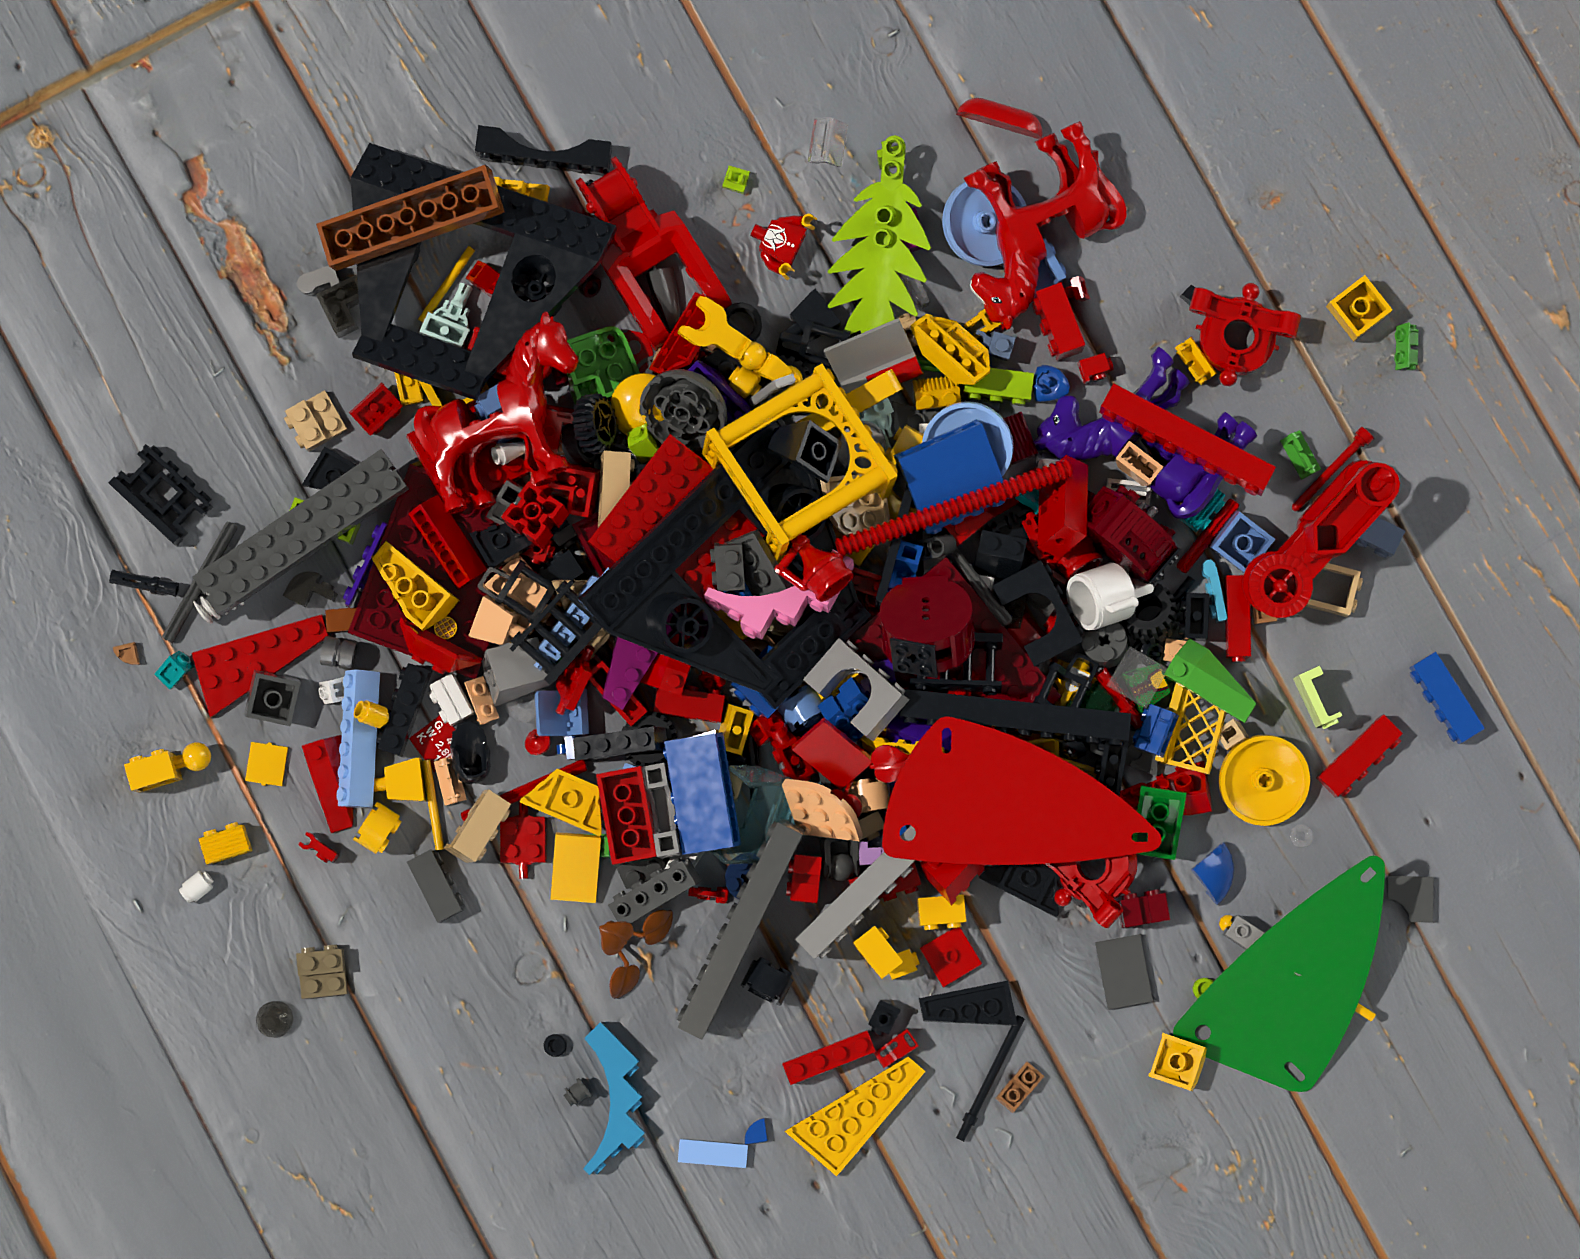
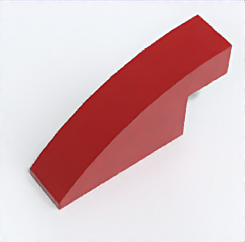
M594 654L595 656L589 663L592 671L589 681L603 695L609 668ZM633 694L623 710L611 704L630 726L648 712Z

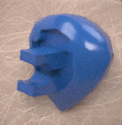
M1042 365L1037 367L1033 382L1035 400L1037 402H1046L1067 395L1070 385L1066 376L1059 369L1052 366Z

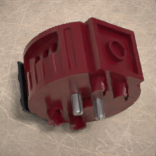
M1122 485L1116 491L1103 486L1087 504L1086 537L1091 538L1093 544L1110 560L1120 565L1126 572L1141 582L1152 583L1154 581L1156 583L1164 575L1163 569L1167 565H1172L1179 557L1177 553L1181 549L1177 547L1171 538L1176 532L1172 528L1169 529L1166 525L1159 524L1152 519L1158 512L1155 506H1152L1148 511L1146 510L1148 505L1145 502H1141L1137 506L1136 502L1140 496L1135 491L1128 490Z

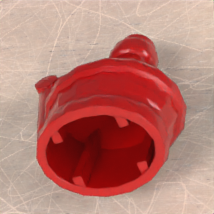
M802 534L790 540L792 548L788 550L780 563L774 568L777 574L801 591L810 589V591L815 593L816 599L820 602H824L838 594L847 586L854 575L853 571L846 567L842 554L819 550L810 544V540L806 535ZM797 553L800 554L803 561V580L787 569Z
M1085 537L1061 558L1053 556V559L1048 556L1041 561L1043 564L1048 563L1052 570L1057 569L1064 575V578L1070 580L1071 577L1078 573L1098 567L1103 558L1102 555L1096 552L1092 539ZM1027 541L1025 551L1038 559L1031 542Z

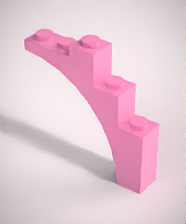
M846 556L843 560L846 567L852 571L854 568L853 559ZM796 586L763 596H738L726 594L709 587L704 594L705 601L711 609L715 611L722 610L735 621L741 620L740 624L743 633L750 638L755 639L757 637L761 640L775 617H777V621L784 625L791 624L796 626L808 604L818 612L823 610L829 613L839 595L838 593L832 598L820 602L816 599L815 593L810 591V589L801 591Z

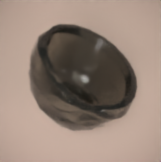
M271 1001L264 1004L256 1016L258 1030L263 1035L272 1038L281 1037L286 1034L293 1024V1014L289 1006L280 1001Z

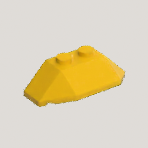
M926 313L911 324L910 328L922 355L954 384L975 385L990 373L988 349L957 321L933 317V315Z

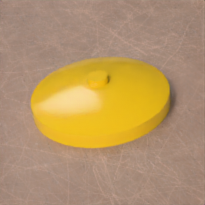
M1255 735L1242 740L1226 755L1219 773L1220 793L1229 810L1243 821L1260 826L1278 824L1293 816L1305 802L1310 787L1309 767L1302 753L1292 743L1274 735Z

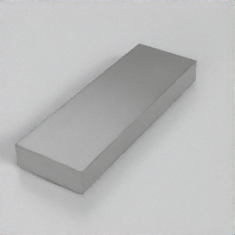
M790 374L773 380L748 399L751 407L761 405L782 393L795 383L794 375Z

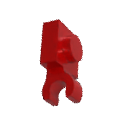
M306 832L305 835L311 839L310 844L305 845L302 842L298 844L302 849L309 850L313 848L318 852L316 856L326 863L329 860L335 862L339 857L338 853L317 840L309 832Z

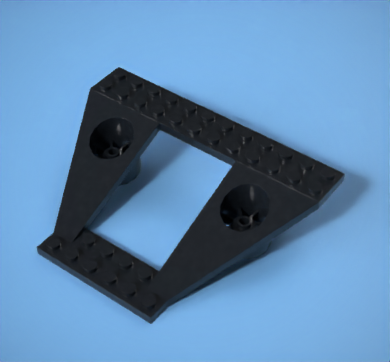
M369 143L351 176L353 211L460 173ZM497 186L504 213L473 224L511 236L513 240L472 351L391 324L411 269L419 257L421 242L356 264L361 337L352 352L353 358L477 401L485 383L512 356L515 345L524 332L540 322L544 312H548L549 317L556 316L562 308V304L599 267L617 231L616 225ZM520 291L524 294L517 296L516 292Z
M781 418L747 437L731 452L778 523L781 522V515H784L786 519L822 497L815 477L798 469L768 448L774 429L786 425ZM720 463L578 598V601L606 633L760 693L771 708L776 709L804 682L803 679L839 638L845 642L872 615L858 599L851 580L840 591L829 613L823 610L818 612L812 609L760 660L675 572L690 555L738 510L765 538L767 536V531ZM795 495V502L790 503L788 499ZM801 496L806 500L803 505L801 504ZM786 504L785 512H782L783 505ZM829 517L802 533V535L808 537L810 544L815 548L826 552L837 551L835 544L836 535ZM789 542L787 552L790 548H792L791 542ZM797 553L790 564L803 576V561L800 554ZM687 603L693 609L689 614H687ZM681 604V612L676 613L673 609ZM671 613L673 615L671 621L667 622V618ZM666 625H670L672 629L668 634L666 633ZM676 634H679L678 643H672L670 640Z

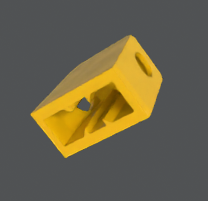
M419 757L384 767L385 777L374 778V792L386 791L387 799L426 801L422 759Z

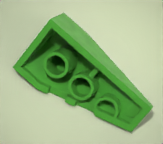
M1191 639L1178 651L1164 673L1166 678L1243 723H1246L1256 706V702L1212 652Z

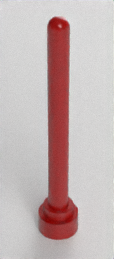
M1360 427L1355 432L1354 441L1292 504L1293 511H1299L1360 447L1368 446L1374 440L1370 432L1363 427Z

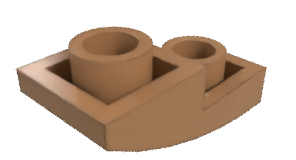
M1025 1062L995 1099L1013 1113L1038 1085L1044 1075L1030 1063Z

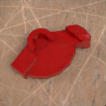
M698 886V888H690L688 896L704 900H710V897L716 898V903L722 904L728 901L729 890L726 887H717V891H711V888Z

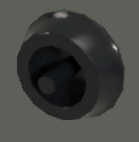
M1147 641V644H1142L1139 653L1141 662L1145 666L1159 664L1164 657L1162 645L1158 641H1156V644H1151L1150 641Z

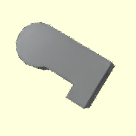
M329 265L305 273L297 280L298 289L306 296H313L318 290L330 286L334 291L343 289L338 272L329 267Z

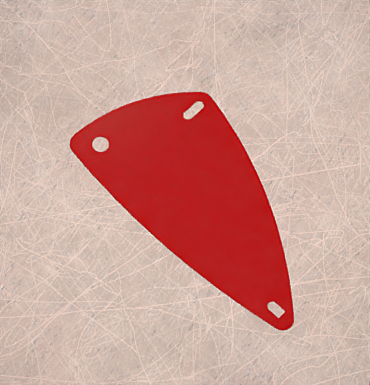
M948 716L938 719L916 744L902 767L889 799L882 838L884 852L893 858L978 865H1027L1095 860L1156 850L1161 844L1160 833L1142 815L1105 785L1076 766L1010 734ZM945 728L951 730V751L949 753L942 751V731ZM905 825H911L916 831L915 837L910 841H905L900 837V829ZM1148 833V842H1135L1132 840V834Z

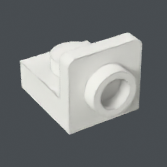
M344 677L319 682V696L324 704L343 700Z

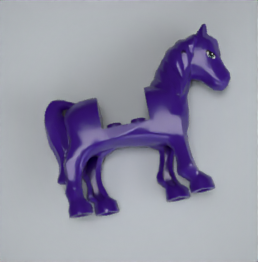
M1157 347L1151 355L1152 370L1134 394L1166 410L1177 406L1180 402L1181 391L1190 382L1180 370L1173 368L1168 374V386L1165 392L1157 399L1150 401L1153 394L1167 382L1166 370L1174 363L1167 352ZM1067 395L1058 399L1050 417H1047L1038 426V438L1033 442L1037 444L1035 446L1037 451L1047 449L1059 459L1068 455L1076 460L1098 458L1101 455L1109 456L1110 454L1117 457L1129 441L1134 444L1140 437L1143 438V435L1137 432H1129L1122 427V424L1116 421H1107L1103 417L1082 426L1079 418V402L1076 397ZM1223 412L1217 419L1218 429L1214 435L1242 450L1257 437V433L1247 423L1241 421L1238 424L1226 412ZM1143 438L1141 440L1142 443L1149 449L1154 448L1159 453L1158 457L1167 464L1151 483V489L1162 499L1166 500L1173 517L1187 519L1199 514L1213 498L1218 485L1224 477L1217 473L1215 475L1210 474L1203 469V466L1197 463L1191 464L1185 461L1182 455L1176 452L1174 454L1169 453L1159 443H1150Z

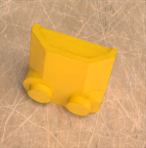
M1162 1033V1039L1148 1076L1193 1092L1205 1062L1207 1048Z

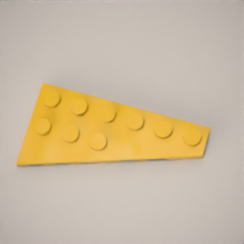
M907 1056L784 1132L835 1176H838L926 1071Z

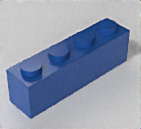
M1437 652L1430 654L1409 667L1412 671L1410 672L1411 678L1423 688V697L1428 703L1432 702L1436 709L1434 713L1441 723L1444 722L1448 728L1446 732L1453 742L1463 743L1485 729Z

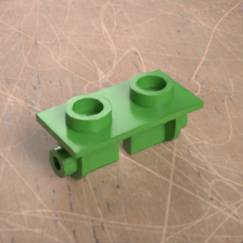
M1405 323L1396 326L1395 370L1404 368L1416 370V366H1418V350L1411 349V346H1418L1419 329H1416V325Z
M1300 430L1280 440L1301 480L1321 470Z

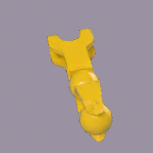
M699 296L696 301V306L705 314L704 325L696 330L690 326L682 325L678 330V334L691 344L697 346L713 344L728 355L738 359L744 368L753 370L766 379L773 381L793 374L796 381L790 387L803 380L801 372L796 367L787 366L780 358L766 352L760 343L748 339L731 327L727 322L724 308L707 297Z

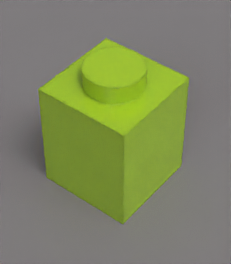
M647 423L627 432L628 448L641 464L648 462L661 446L660 442L647 429Z

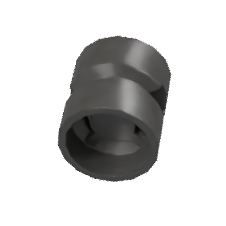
M326 636L321 650L320 664L331 667L338 664L341 669L353 670L358 652V642L344 640L341 643L339 638Z

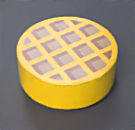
M446 616L434 625V631L437 636L443 639H450L455 635L457 625L452 618Z

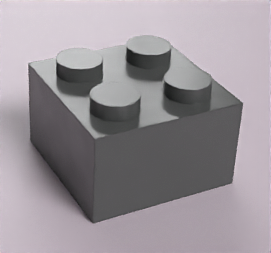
M254 670L244 711L245 716L291 726L301 683L300 680Z

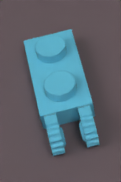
M1205 560L1201 566V573L1208 581V583H1205V591L1211 596L1212 605H1209L1210 615L1212 619L1215 618L1216 623H1221L1227 620V614L1217 567H1215L1216 564L1213 560Z

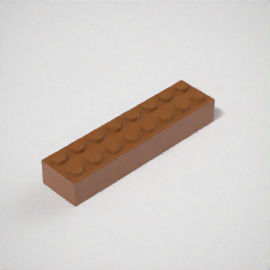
M482 165L317 223L316 225L328 265L338 271L504 213V208L492 170L486 165Z

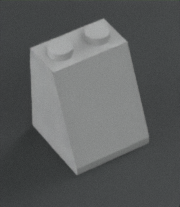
M538 637L526 639L539 651L538 646L540 642ZM513 643L487 649L481 664L494 707L549 686L544 680L547 676L544 672L545 669L539 670L534 666L536 661L519 646L512 652L509 648Z

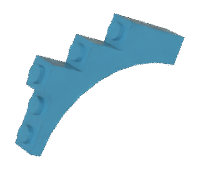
M602 1022L584 1038L595 1051L604 1068L610 1094L609 1121L604 1138L595 1155L583 1168L588 1175L592 1172L597 1175L606 1166L603 1161L609 1155L614 1158L622 1150L619 1146L621 1143L628 1149L631 1146L636 1149L645 1140L642 1136L645 1131L627 1113L629 1110L633 1113L642 1104L640 1099L643 1096L624 1078L626 1074L630 1077L639 1068L636 1064L640 1060Z

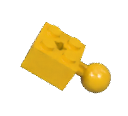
M194 742L187 745L180 755L176 756L175 753L168 750L159 749L151 752L152 756L142 757L140 755L130 758V763L124 764L131 791L141 793L183 780L181 768L187 767L192 771L205 769L211 761V752L203 743Z

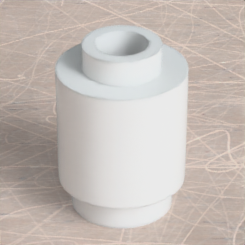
M198 871L182 884L179 892L188 903L196 902L213 889L212 883L214 881L206 871L204 873Z

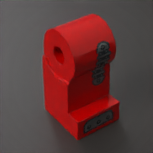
M906 1028L873 1054L882 1067L885 1068L919 1045Z

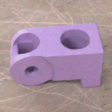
M858 842L859 865H871L884 853L882 847L868 848V842Z

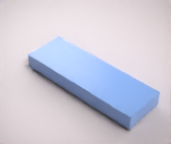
M680 1139L678 1162L746 1168L748 1145Z

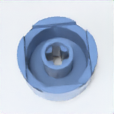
M808 684L799 689L800 693L793 697L790 695L778 709L792 734H797L796 729L798 728L800 731L808 729L823 719L822 713L818 708V705L823 700Z

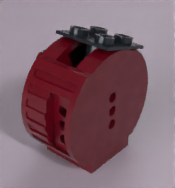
M948 575L902 578V584L892 588L884 597L880 606L884 652L893 665V671L938 678L939 672H946L952 667H958L970 656L975 643L972 602L967 592L955 582H949Z

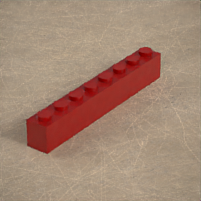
M1114 383L1100 407L1099 413L1107 421H1116L1122 424L1125 430L1143 435L1142 437L1146 441L1159 443L1167 452L1173 454L1176 452L1182 455L1185 461L1203 466V469L1210 474H1219L1224 477L1227 483L1232 485L1238 484L1244 487V490L1251 495L1262 496L1276 469L1275 466Z

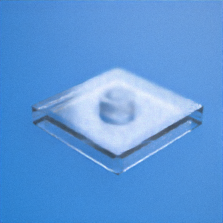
M1129 646L1106 686L1146 709L1164 679V673L1167 668Z

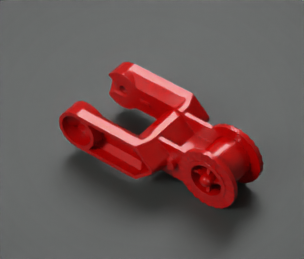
M615 156L610 159L614 167L612 171L589 185H586L582 178L577 179L576 183L586 199L587 211L594 214L598 220L616 225L617 231L601 261V265L653 349L657 351L665 343L669 332L652 307L647 294H644L635 280V277L677 253L686 268L685 271L693 279L702 295H705L724 309L731 306L732 302L677 213L672 210L657 215L654 209L649 211L642 195L638 191L637 180L630 177L622 163Z
M1368 460L1353 461L1346 466L1298 519L1296 531L1277 551L1262 553L1247 565L1242 579V588L1247 601L1255 609L1271 617L1286 618L1300 612L1311 598L1313 579L1333 557L1346 553L1395 499L1400 487L1396 471L1385 463Z

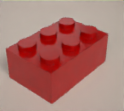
M1062 282L1036 291L1031 305L1034 314L1040 316L1041 323L1039 326L1043 336H1047L1049 339L1047 347L1051 357L1055 356L1056 360L1060 361L1082 353L1086 344Z

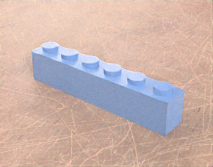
M357 669L345 671L343 678L344 698L342 700L343 720L340 725L342 738L339 746V753L341 755L338 768L339 788L336 795L338 806L373 808L377 728L359 722L354 717V709L359 701L368 700L378 704L380 672Z

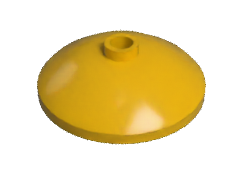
M649 373L634 374L625 378L615 388L610 401L611 408L615 409L614 414L617 417V428L625 435L633 428L647 423L645 420L646 416H641L640 398L646 385L657 375ZM653 405L654 418L660 422L663 421L664 418L662 417L661 410Z

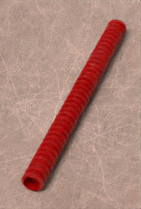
M1064 458L1062 462L1050 463L1048 467L1044 465L1042 469L1030 470L1028 474L1024 472L1022 476L1010 477L1008 481L1004 479L1003 483L996 482V485L990 484L988 488L984 486L983 490L976 489V492L970 491L968 495L964 493L963 497L956 496V499L950 498L948 502L944 500L943 504L936 503V506L930 505L928 509L924 507L923 511L916 510V513L910 512L908 516L904 514L903 518L896 517V520L890 519L888 523L884 521L883 525L876 524V527L870 526L868 530L864 528L863 532L856 531V534L850 533L848 537L844 535L842 539L836 538L837 551L844 558L846 554L852 555L854 551L858 553L860 549L864 551L866 547L872 548L874 544L878 546L880 542L884 544L886 540L892 541L894 537L898 539L900 535L904 537L906 533L912 534L914 530L918 532L920 528L924 530L926 526L932 527L934 523L938 525L940 521L944 523L946 519L952 520L954 516L958 518L960 514L964 516L966 512L972 513L974 509L978 511L980 507L984 509L986 505L992 506L994 502L998 504L1000 500L1004 502L1006 498L1012 499L1014 495L1018 497L1020 493L1024 495L1026 491L1038 490L1040 486L1044 488L1046 484L1058 483L1059 479L1064 481L1066 477L1072 478L1073 476L1071 464Z

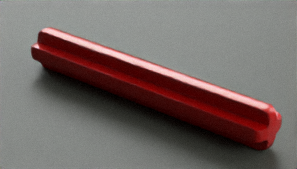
M1228 499L1177 563L1176 567L1179 571L1186 574L1231 516L1238 510L1239 504L1235 500Z

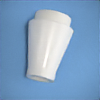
M523 441L499 443L491 448L492 459L497 465H505L525 454V444Z

